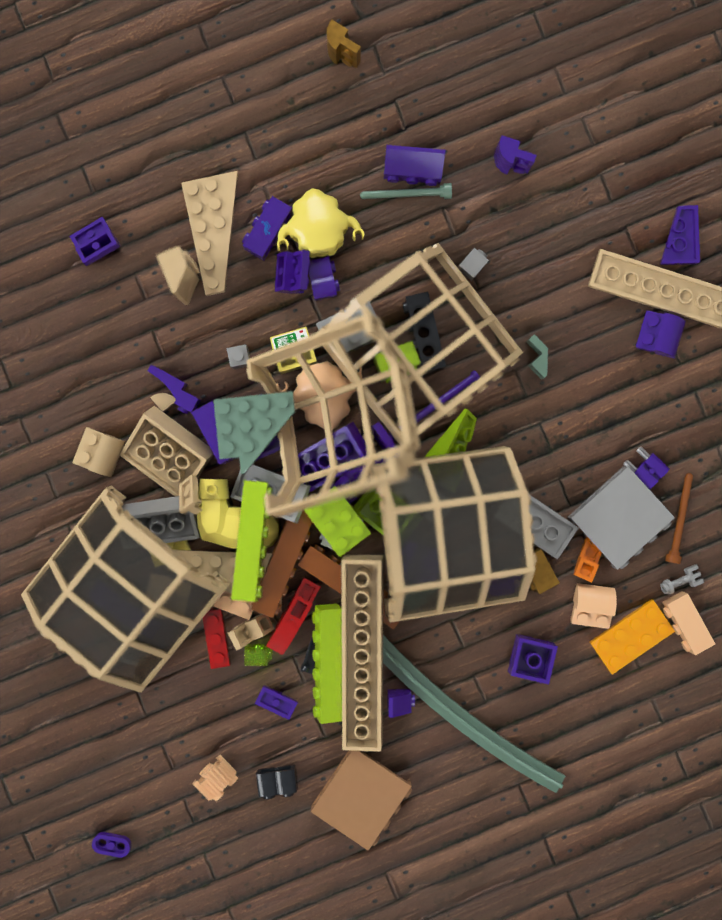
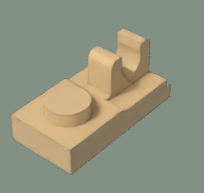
M192 474L179 484V511L182 514L190 511L197 515L202 511V508L199 507L202 501L198 499V478Z

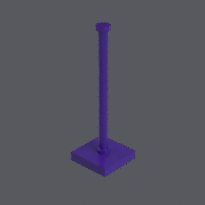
M472 371L470 376L439 397V401L444 404L470 384L480 379V376L476 371ZM433 403L415 415L416 423L437 409ZM380 422L371 427L372 435H374V439L383 451L397 447L394 443V437L391 433L386 432Z

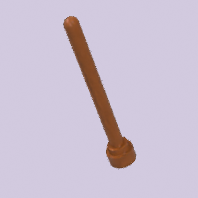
M691 473L685 475L672 548L665 558V561L681 564L682 560L679 549L693 480Z

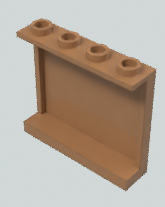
M348 750L311 805V813L366 850H369L371 846H375L379 841L381 831H385L388 828L391 816L393 814L396 815L400 810L402 800L404 798L407 799L412 791L411 781L409 779L407 781L363 751Z

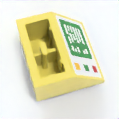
M307 327L270 337L272 349L274 350L308 337L309 333ZM313 349L302 353L308 365L317 363ZM295 356L277 363L280 374L302 368Z

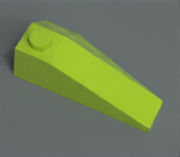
M464 409L425 457L465 452L467 443L472 440L477 418L468 409ZM463 460L427 464L433 483L451 493H455L464 470H461ZM420 465V468H419V470H418V473L421 474V475L424 477L423 472H422V469H421V465Z

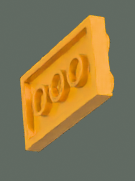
M651 599L592 639L589 643L613 675L675 631L655 601Z

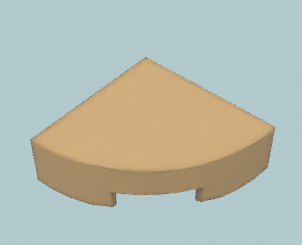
M159 393L150 397L162 412L169 409L176 400L174 396L166 393Z

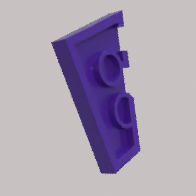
M698 205L678 206L676 208L660 265L700 263Z
M386 457L376 460L374 464L387 462ZM366 464L357 466L353 470L339 475L340 479L335 483L338 489L346 487L359 480Z

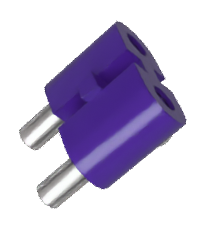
M639 447L636 451L645 459L641 465L636 468L629 460H626L623 465L628 466L650 490L670 468L654 453L649 455L642 447Z

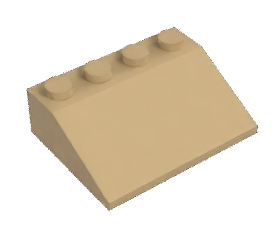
M156 406L143 413L120 453L122 458L175 497L179 496V484L192 474L198 478L214 455L207 444Z

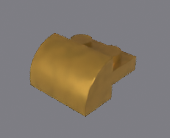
M331 19L327 27V48L330 59L337 65L341 58L345 65L357 68L361 62V47L348 39V29Z

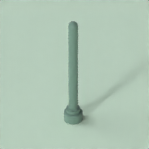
M444 183L440 188L363 191L360 193V197L362 199L440 195L444 199H452V184Z

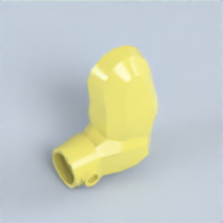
M200 479L198 499L202 501L199 505L202 511L197 514V524L201 539L224 547L237 549L241 507L230 506L228 503V499H230L228 479ZM271 515L269 519H266V527L269 528L268 538H264V546L267 548L273 546L280 533L279 519Z

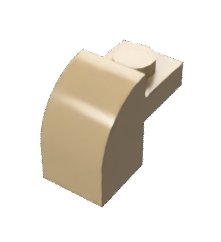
M260 614L237 625L228 632V635L235 649L239 650L253 640L267 635L274 630V627L268 616Z

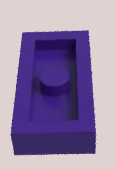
M263 685L255 702L256 705L290 720L298 703L297 700Z

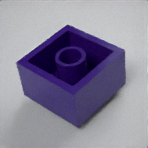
M516 634L508 667L509 674L514 677L549 684L558 646L553 642Z

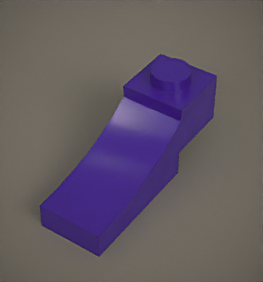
M150 365L148 372L156 376L168 387L176 399L174 404L178 405L177 409L188 414V412H193L197 409L201 400L185 392L187 383Z

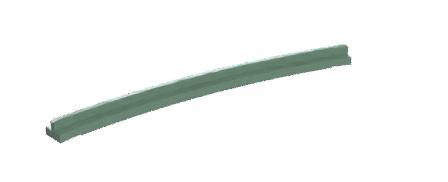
M383 634V663L426 704L471 740L515 770L557 793L559 788L562 789V782L565 778L563 773L512 744L466 711L418 670Z

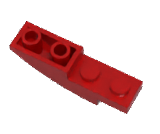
M306 578L302 579L266 647L281 655L285 653L312 607V602L321 586Z

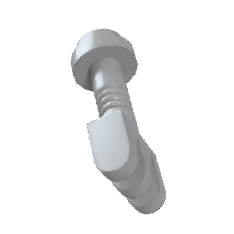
M695 564L685 568L686 575L674 581L664 580L660 584L663 593L673 594L675 588L688 582L691 587L703 584V578L695 580V578L701 576V572H692L699 568L698 565Z

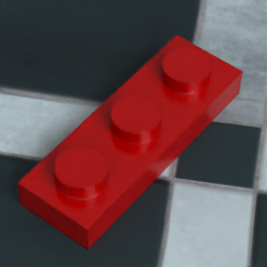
M209 610L203 617L210 667L214 669L230 666L222 610Z

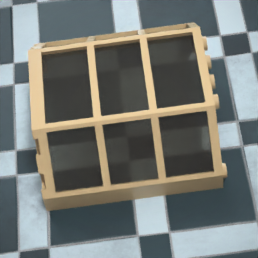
M502 446L415 458L413 465L408 467L409 476L407 479L375 488L376 493L379 492L380 498L382 497L379 504L388 568L390 596L393 595L392 598L384 599L385 614L389 622L525 601L535 572L534 564H536L537 560L533 552L535 539L533 533H531L533 519L529 513L531 498L511 448ZM387 462L374 464L370 472V479L389 474Z
M109 486L104 489L21 596L36 628L41 631V635L46 639L52 640L60 651L69 654L76 664L85 667L91 676L97 677L99 680L141 693L231 583L217 571L213 574L207 572L205 575L199 573V568L191 565L135 519L128 510L124 511L122 506L126 497L113 486Z

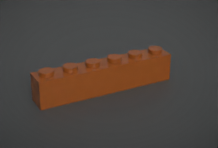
M302 510L298 523L289 520L285 521L264 572V577L260 582V586L263 588L262 597L258 598V602H252L249 609L271 618L274 615H278L281 604H279L280 599L287 594L289 586L286 584L288 579H292L295 574L296 560L300 561L304 551L301 550L304 542H308L311 534L308 530L311 524L314 525L304 510Z
M311 544L298 563V566L342 594L341 560L334 555L330 557L325 554L326 550L318 544L315 546ZM383 589V623L395 629L399 621L389 622L386 618L384 599L391 597L388 596L389 592ZM403 602L402 611H406V610H407V609L404 607V605H405L404 602Z

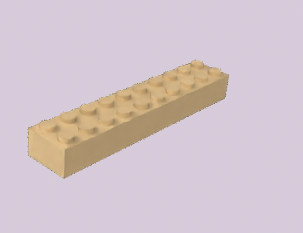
M344 554L342 558V750L381 752L383 744V555Z

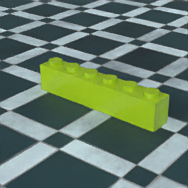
M244 480L231 600L258 602V598L262 597L263 588L260 586V578L264 577L265 570L264 566H262V558H266L267 547L264 546V538H268L269 528L266 527V519L270 518L264 506V494L273 493V488H270L268 482Z
M337 603L315 605V612L312 613V620L315 624V631L312 632L313 642L315 643V650L312 652L315 662V668L313 669V679L315 680V687H313V697L315 699L313 715L320 724L341 722L342 607Z

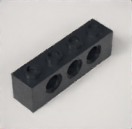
M428 291L406 296L405 302L402 303L404 313H408L410 320L414 317L416 310L422 311L431 304ZM433 310L408 328L409 333L413 332L414 339L411 341L420 360L418 369L442 352ZM426 329L429 333L428 337H420L418 330ZM430 347L433 350V355L430 357L425 356L423 348ZM441 359L426 372L445 368V359Z

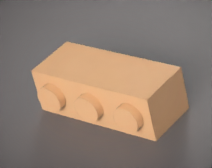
M681 591L662 602L665 607L663 611L667 618H671L674 623L672 628L677 635L681 636L683 640L681 644L686 652L697 655L715 645L688 593Z

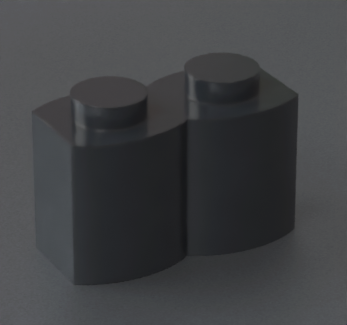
M295 765L258 769L256 772L259 797H264V799H272L275 795L290 797L298 790Z

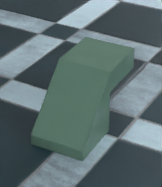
M534 334L526 343L539 356L528 367L540 379H544L547 376L548 348Z

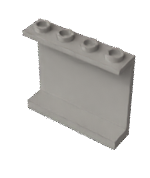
M623 466L567 518L584 532L612 563L611 566L618 570L619 568L623 569L626 567L633 555H639L643 551L644 545L653 542L661 530L669 528L672 524L671 521L675 517L628 466Z

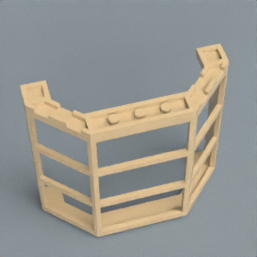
M436 243L433 247L425 248L423 253L418 251L356 296L345 308L346 312L343 309L331 319L330 323L318 331L320 332L346 322L359 309L363 314L371 313L365 304L418 265L424 268L443 295L390 335L381 327L385 337L390 336L397 349L394 354L400 362H404L410 374L408 377L409 384L415 380L438 410L417 427L418 435L445 414L448 417L458 410L456 406L459 403L466 404L473 398L471 396L472 393L475 391L480 393L488 387L486 382L490 379L494 382L502 376L503 373L501 371L508 365L512 367L520 360L518 357L523 353L439 243ZM436 257L457 286L448 290L428 262ZM462 291L484 320L475 325L453 295ZM448 299L470 330L416 371L393 340ZM488 325L509 351L510 355L504 360L480 331ZM475 334L498 365L443 406L421 375ZM331 342L323 345L349 381L354 383V379L334 344ZM378 344L354 364L356 370L381 350ZM364 386L367 404L400 446L403 445L401 430L382 407L395 396L394 389L378 401L367 386Z
M371 313L361 315L246 360L249 379L261 383L267 394L282 392L266 367L291 357H296L318 395L295 403V410L321 402L330 468L301 477L293 417L291 416L277 434L280 441V456L283 463L285 482L277 496L264 494V506L267 515L281 517L408 478L409 473L407 470L408 467L413 465L415 460L414 451L419 449L420 442L407 369L403 361H398L394 354L397 349L390 336L385 337L381 329L383 324L380 318ZM362 330H365V335L376 340L390 366V370L365 379H361L339 340ZM332 342L355 382L325 393L302 353ZM392 377L403 445L375 453L364 386ZM357 389L368 456L337 465L327 399ZM386 457L389 474L367 480L374 462ZM366 464L358 483L329 491L337 472ZM328 476L319 495L291 503L300 484Z

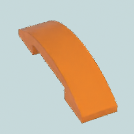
M587 536L582 545L573 575L592 583L599 567L598 561L602 552Z

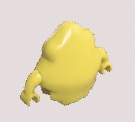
M312 188L306 191L302 198L293 204L292 211L294 216L279 230L277 249L280 251L281 244H285L287 250L289 249V243L285 237L290 235L298 243L299 250L310 251V258L333 256L343 245V235L347 232L348 227L354 229L353 241L356 240V234H360L363 240L364 231L354 217L346 215L338 209L336 198L326 195L319 189Z

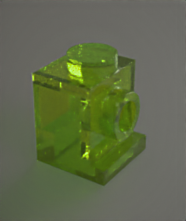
M249 643L244 647V666H268L269 660L273 658V650L265 647V644H253V647H250Z

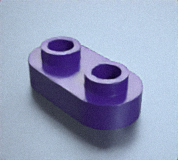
M107 832L98 833L92 841V848L96 853L119 858L125 857L132 846L128 837ZM104 839L106 844H102L100 840ZM119 843H123L125 847H120Z

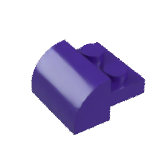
M502 135L494 153L497 168L506 175L510 168L519 174L528 173L534 164L536 155L518 149L520 141Z
M103 216L70 236L85 266L91 265L120 247L117 238L112 233Z
M285 251L277 254L275 292L302 294L307 290L309 284L310 251Z
M646 310L636 348L675 359L686 321L673 314H661Z

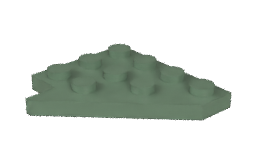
M293 391L214 400L220 459L239 457L241 474H245L295 413Z

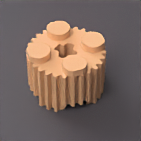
M221 755L216 757L218 761L214 764H207L199 773L201 775L198 781L194 780L192 783L208 801L212 799L215 801L219 800L224 794V788L227 785L232 786L238 779L236 776L237 771Z

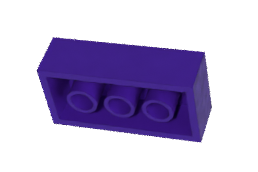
M354 422L333 433L337 465L368 456L366 442ZM326 438L298 454L301 477L330 468ZM347 469V470H344V471H341V472H337L335 478L338 477L339 475L345 473L346 471H348V470H350V469ZM328 476L303 484L311 486L309 491L311 492L324 485Z

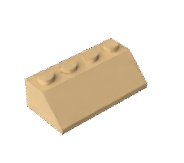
M178 246L158 254L157 258L172 294L186 306L190 303L198 284L199 277L197 274L200 271L190 254Z

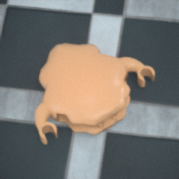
M328 361L309 365L325 393L351 384L349 379L342 375L341 369ZM361 366V367H360V371L358 372V374L360 375V377H361V379H362V373H361V372H362V366ZM302 370L296 377L298 386L293 392L294 404L318 395L304 370ZM286 381V388L284 390L280 389L281 392H287L289 388V385ZM356 389L327 399L332 430L336 429L342 419L349 415L350 405L348 400L357 391ZM321 402L301 408L305 412L307 422L318 425L325 430Z

